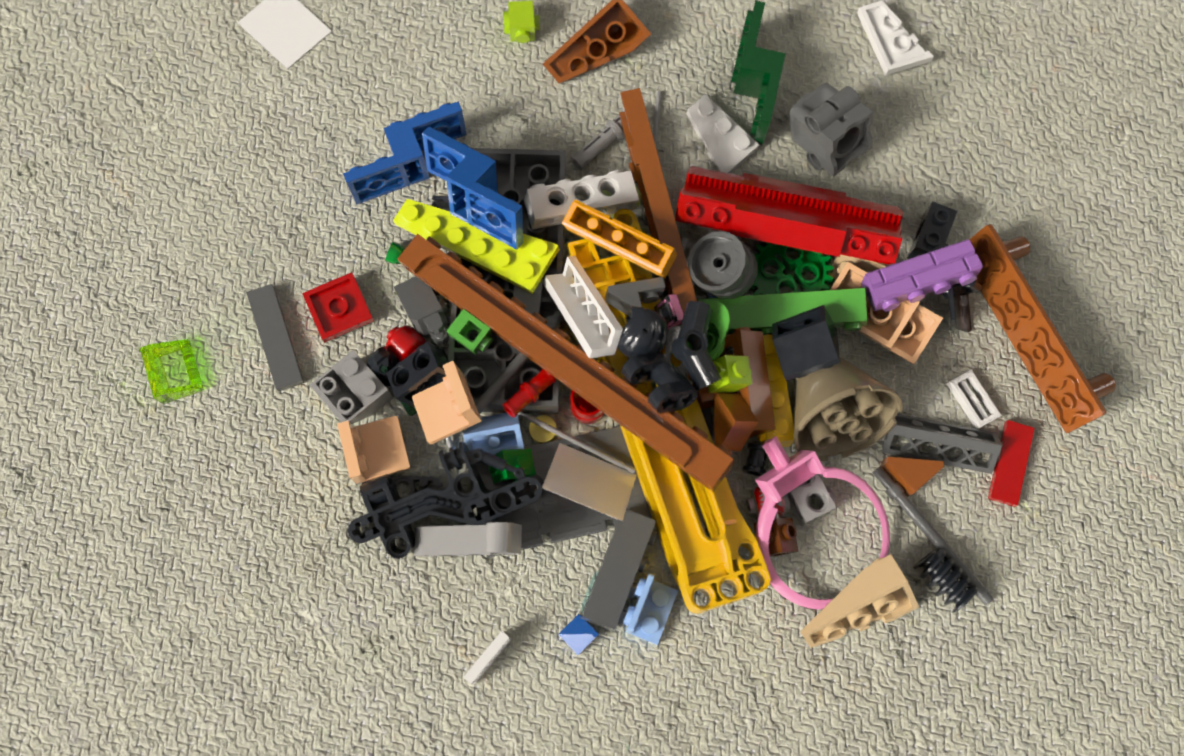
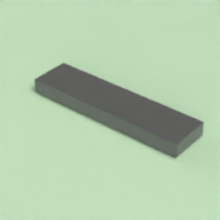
M269 284L246 292L276 390L279 392L303 384L304 379L273 284Z

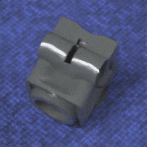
M824 83L814 91L805 94L790 110L791 139L806 151V158L809 164L817 171L825 169L834 177L844 170L851 160L864 155L873 148V137L870 131V126L873 122V111L861 103L859 95L850 86H846L838 91L829 83Z

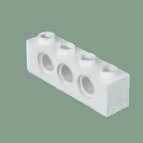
M614 170L603 176L587 175L581 180L575 181L564 179L556 184L547 186L545 184H536L527 189L524 198L532 230L562 224L575 199L606 215H613L620 209L634 211L639 202L631 171L622 172L621 170ZM601 190L609 191L612 196L604 195ZM575 195H582L586 200L581 201ZM549 200H558L561 205H553Z

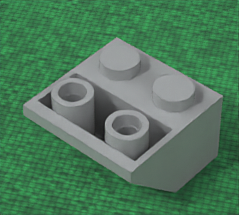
M354 350L310 384L311 388L340 422L349 421L351 424L372 416L393 399L388 389Z

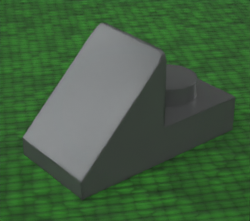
M663 277L608 286L605 295L606 303L631 317V306L642 307L641 301L643 303H653L662 297L665 289Z

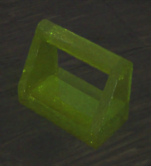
M189 339L155 343L140 347L154 399L162 404H166L204 390ZM181 350L191 385L170 388L161 357Z

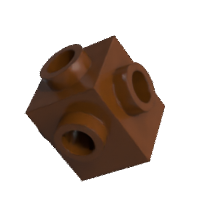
M780 513L775 515L770 530V557L799 552L796 540L797 531L793 524V519L781 518ZM753 523L754 531L756 530L757 523Z

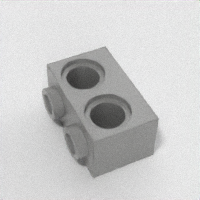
M816 474L807 480V484H801L787 493L790 506L801 526L836 508L834 504L836 498L829 487H825L821 480L822 474ZM809 497H815L820 501L821 506L819 510L810 507L808 503Z

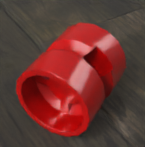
M572 390L570 407L574 418L584 424H593L599 421L604 413Z

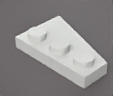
M883 1L859 7L857 14L885 76L932 61L934 58L929 50L925 51L918 44L919 39L914 34L910 35L902 27V21Z
M706 94L687 109V116L699 139L703 141L710 160L714 162L719 172L732 173L758 150L759 144Z

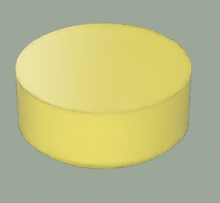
M545 415L535 417L556 428L552 418ZM532 422L529 425L530 436L536 443L551 442L556 434Z

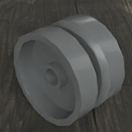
M724 231L711 232L701 237L692 247L688 257V270L691 279L709 294L720 299H735L745 294L753 286L757 277L758 262L754 252L736 236Z

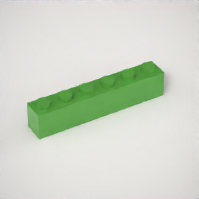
M865 288L739 296L735 299H698V302L717 300L725 305L730 316L727 334H733L735 329L741 327H750L751 331L763 332V335L772 334L773 323L825 305L836 328L844 327L845 331L861 330V326H866L867 323Z

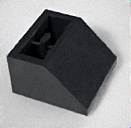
M825 305L772 324L773 343L786 381L802 378L809 373L827 369L840 363L837 329Z

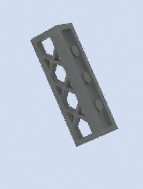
M898 413L895 417L897 423L886 434L882 446L883 453L912 459L944 461V465L992 474L1002 448L996 432ZM894 435L906 437L909 441L908 444L902 447L891 446ZM928 441L933 442L937 448L926 453L921 452L917 446ZM952 447H959L964 453L952 458L948 457L944 451ZM980 452L990 453L987 464L975 462L972 456Z

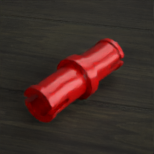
M542 369L528 383H522L519 386L520 390L502 404L503 408L511 417H516L531 402L535 403L539 399V395L556 381L555 377Z

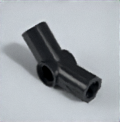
M690 301L686 305L678 338L672 343V352L676 359L683 361L698 391L720 380L721 377L706 349L708 346L706 334L713 310L709 307V304L702 301ZM687 341L692 345V350L688 347Z

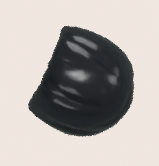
M631 306L632 316H627L626 318L627 324L623 327L617 348L628 358L641 354L661 352L668 336L666 319L649 308Z

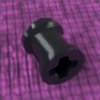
M748 443V457L742 471L750 475L762 476L767 472L765 466L768 455L763 449L762 444Z

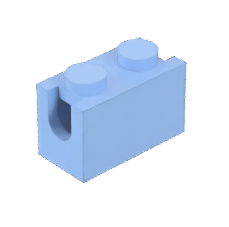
M507 412L481 417V422L469 427L463 433L464 441L469 451L481 448L485 452L494 455L502 450L524 449L519 416L517 415L513 418Z

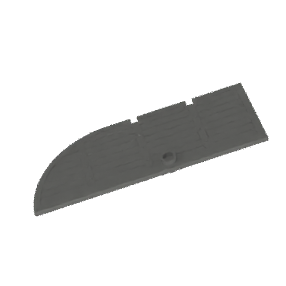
M711 408L702 409L703 417L713 441ZM621 427L574 437L623 462L625 465L635 468ZM566 439L524 448H531L536 475L540 476L544 481L559 443L617 466ZM480 461L475 463L488 490L496 489L514 481L506 480L500 484H494L492 475L489 472V465ZM635 470L636 478L626 509L652 519ZM682 470L691 493L693 491L688 474ZM470 479V481H471V486H472V490H473V489H474V483H473L472 479ZM528 481V485L523 490L518 491L519 497L528 491H531L534 495L537 485H531ZM545 489L537 501L481 525L494 522L522 525V550L543 546L542 535L550 533L551 543L607 531L606 520L612 519L615 528L618 519ZM505 492L499 493L498 501L500 504L510 506L512 503L510 495ZM490 503L481 508H478L476 505L477 513L480 515L488 508H491ZM486 555V556H487V558H491V557L500 556V555Z

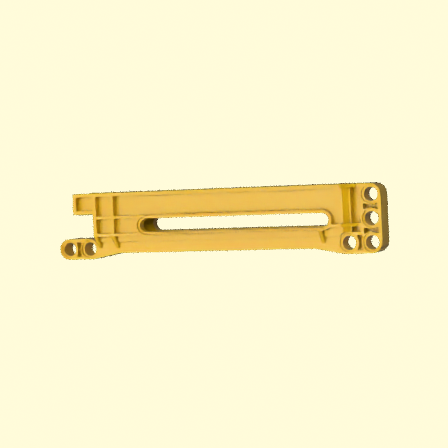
M629 209L616 211L613 216L614 219L642 232L634 212ZM586 239L568 243L570 256L577 258L605 302L608 286L652 279L650 271L618 255L600 260L594 243ZM659 298V300L653 303H643L641 301V305L643 308L654 310V307L661 300ZM606 303L623 328L627 324V315ZM665 346L661 351L663 355L665 354ZM618 348L615 355L596 357L598 363L602 359L615 369L613 373L622 379L624 376L622 368L630 358L622 354ZM673 354L671 355V363L675 367L681 365L682 361L676 359ZM650 382L637 384L636 390L643 395L647 392L651 394L653 391ZM697 398L689 407L676 411L684 418L682 423L691 429L693 426L700 428L708 435L706 440L713 444ZM620 425L652 519L656 520L655 528L658 530L657 533L671 574L680 588L688 610L696 614L704 613L755 596L766 590L770 585V574L758 542L736 506L726 476L715 491L712 492L688 475L711 537L709 538L704 533L682 469ZM739 547H745L749 551V560L742 559L739 556ZM749 574H754L759 578V588L750 585L748 580ZM722 583H728L732 586V597L723 594L721 590ZM695 592H702L706 596L707 602L705 606H700L694 601Z

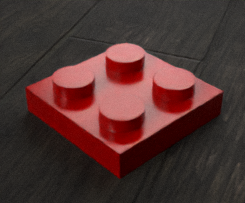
M352 272L302 293L324 343L374 322Z

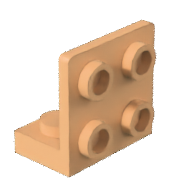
M454 361L443 365L446 376L443 377V382L412 396L429 444H434L482 421L465 376Z
M397 416L355 427L349 421L337 423L349 477L356 484L376 479L385 474L391 475L410 469L408 454Z

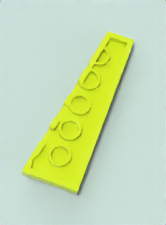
M406 199L393 219L395 225L415 235L419 234L425 239L430 236L442 246V249L448 252L451 251L458 257L531 294L534 293L560 250L559 245L526 234H523V244L516 250L450 214V211Z

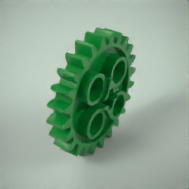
M764 242L765 247L756 245L758 254H754L758 262V271L753 286L749 289H757L753 295L780 294L779 289L784 286L790 287L793 293L801 292L796 283L804 288L803 292L830 290V287L826 284L833 281V277L827 275L832 273L834 269L833 266L827 265L831 261V256L823 257L824 254L768 242ZM790 251L797 252L800 257L798 259L791 260L786 256V254ZM775 255H779L783 263L775 258ZM774 266L778 271L775 274H767L764 268ZM785 268L788 272L794 271V278L790 274L784 275ZM804 272H811L815 278L807 281L801 275Z

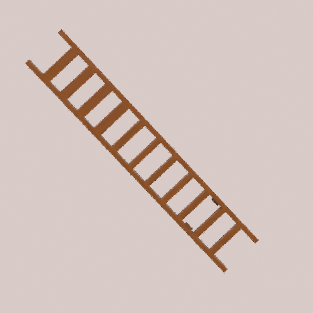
M640 88L620 92L624 112H619L632 162L629 163V170L632 173L634 183H637L638 189L642 194L641 200L651 237L659 240L661 244L665 243L673 247L677 252L676 259L668 272L669 279L665 278L664 284L666 296L676 294L684 314L687 303L690 301L697 302L642 93ZM708 386L698 390L697 400L701 410L714 407V394L716 393H710Z

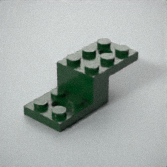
M755 0L753 11H747L730 83H735L734 94L758 99L750 134H754V140L759 146H763L772 119L786 53L755 47L765 7V2Z

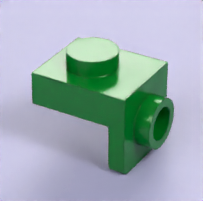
M531 448L502 450L494 454L507 460V464L524 468L526 475L536 474ZM489 466V472L492 475L494 484L517 479L511 471L506 469L501 471Z

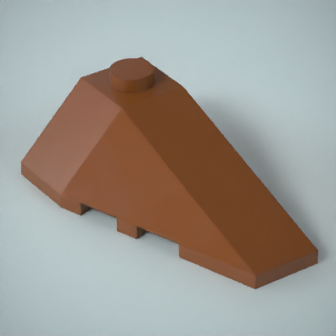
M611 0L542 65L560 84L634 51L651 33L623 0Z

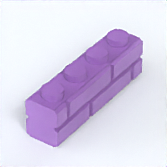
M967 239L866 273L862 280V288H865V294L873 311L883 309L885 312L897 308L901 302L909 300L910 303H915L926 296L925 294L931 292L941 294L948 291L951 285L960 283L964 286L974 282L982 269V263L978 255L975 254V249L970 240Z

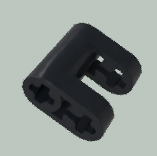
M661 352L633 356L622 368V374L631 384L654 382L658 386L649 395L648 403L659 414L685 409L698 396L696 388Z

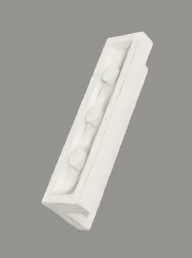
M567 256L563 274L546 275L543 284L589 359L615 355L623 328L575 256Z

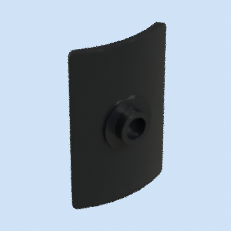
M977 280L964 286L960 283L951 285V288L943 293L944 298L949 299L951 325L957 330L963 332L972 331L968 294L981 291L982 285Z

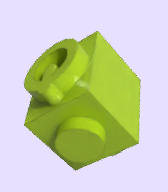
M533 0L508 2L509 11H503L504 34H510L511 42L527 43L529 41H536L535 31H540L539 15H534Z
M724 355L713 361L721 379L708 385L710 393H734L753 384L748 356Z

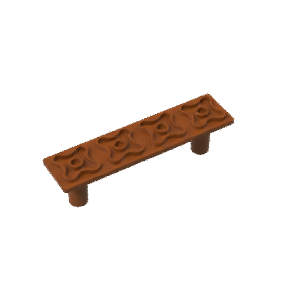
M986 225L969 239L975 249V254L978 255L982 263V269L976 279L982 285L981 293L1065 433H1070L1106 414V410L1099 399L1115 391V380L1107 373H1101L1088 380L1084 376L1014 261L1029 254V241L1023 236H1018L1002 242L993 225Z

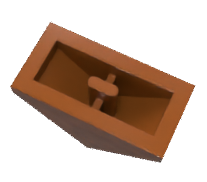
M716 393L714 394L715 446L720 443L730 451H741L759 421L741 394Z
M887 457L881 461V467L894 482L898 481L905 489L903 492L908 497L944 467V461Z

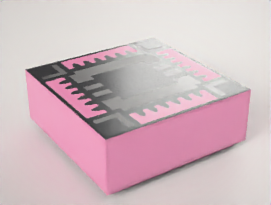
M676 294L668 295L654 307L655 312L666 319L668 330L682 323L684 314Z

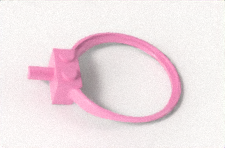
M775 436L762 444L774 468L756 479L758 486L765 496V500L757 519L755 538L770 574V584L774 589L795 604L806 608L823 609L834 598L811 599L798 594L780 579L772 565L769 555V535L774 517L778 511L773 506L782 500L781 497L816 474H822L826 478L845 480L863 491L877 510L882 526V548L879 558L888 556L890 528L887 514L875 491L861 477L845 469L823 467L814 451L800 450L791 457H788Z

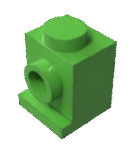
M464 309L447 330L451 338L458 341L475 355L479 350L485 352L493 341V338L490 337L493 333L491 328ZM472 331L478 333L475 340L468 338L469 333Z

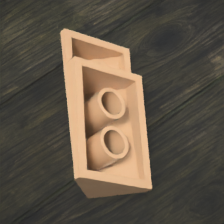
M847 262L830 290L862 288V280L867 272ZM866 296L867 323L866 326H861V330L857 331L914 365L943 318L919 305V301L915 303H910L909 300L901 302L897 308L885 312L883 309L873 311Z

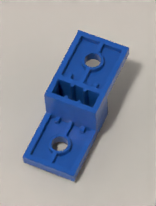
M459 101L443 104L438 109L430 112L418 113L413 118L404 121H395L383 128L393 156L378 158L371 164L356 166L343 173L356 205L429 179L422 151H424L422 132L431 127L445 133L454 140L466 136L467 132Z
M428 127L422 132L427 171L447 181L450 214L517 250L523 244L522 206L516 201L497 193L496 161L487 155L473 150L468 145L448 137L445 133Z

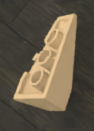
M890 554L884 558L874 560L871 565L865 567L801 630V633L809 647L812 648L840 639L846 634L847 630L859 628L860 632L867 630L870 626L869 623L880 619L884 623L894 621L919 608V605L906 577Z

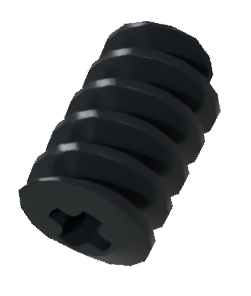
M945 549L933 550L913 566V569L924 568L920 577H932L928 586H940L936 595L947 594L948 596L944 604L955 603V607L952 610V613H954L973 599L978 591V587L976 585L967 586L970 581L969 576L959 577L962 572L961 567L951 569L954 563L953 558L943 560L947 553Z

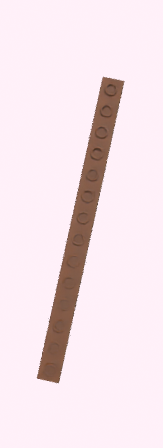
M417 234L397 260L406 270L461 310L464 309L491 328L494 334L710 491H715L734 465V459L730 457L732 452L720 443L716 446L706 440L708 435L696 426H693L692 429L682 423L684 418L676 411L659 414L648 403L650 393L647 392L643 395L636 390L637 384H631L625 376L622 379L613 373L615 369L606 361L601 359L598 363L593 358L589 359L580 343L577 346L573 345L568 341L570 337L561 329L556 327L555 330L549 328L546 325L548 321L540 314L534 312L531 315L524 310L526 306L513 296L509 299L503 295L505 291L495 282L491 281L488 284L482 280L483 275L474 267L470 266L467 269L461 265L462 260L451 251L447 254L441 251L440 248L442 246L430 236L425 239Z

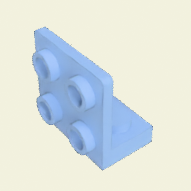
M649 573L646 579L640 578L633 596L638 598L635 607L630 605L623 624L627 625L626 633L658 645L678 590L654 581L655 575Z

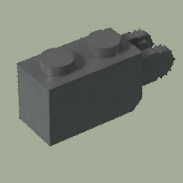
M416 276L394 286L416 332L423 337L430 335L435 344H445L449 340V334L445 328L449 325L445 314L449 313V310L443 298L437 300L436 297L440 294Z

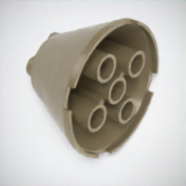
M840 358V363L830 368L809 373L802 378H795L797 382L794 445L798 452L800 450L814 451L820 461H828L827 456L841 454L845 458L875 444L891 431L897 423L895 417L898 411L902 412V400L895 390L845 359Z

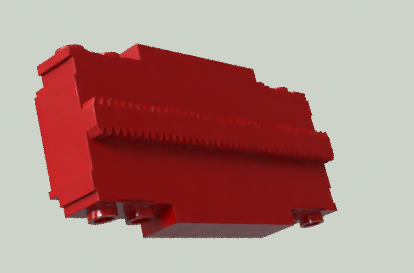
M691 166L687 172L684 188L680 190L675 221L727 231L734 236L837 257L845 255L889 265L891 263L895 264L903 239L901 236L903 211L897 206L847 197L845 192L744 172L743 176L696 166Z

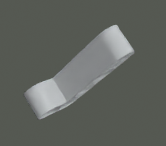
M494 522L487 523V525L415 527L414 556L522 554V525Z

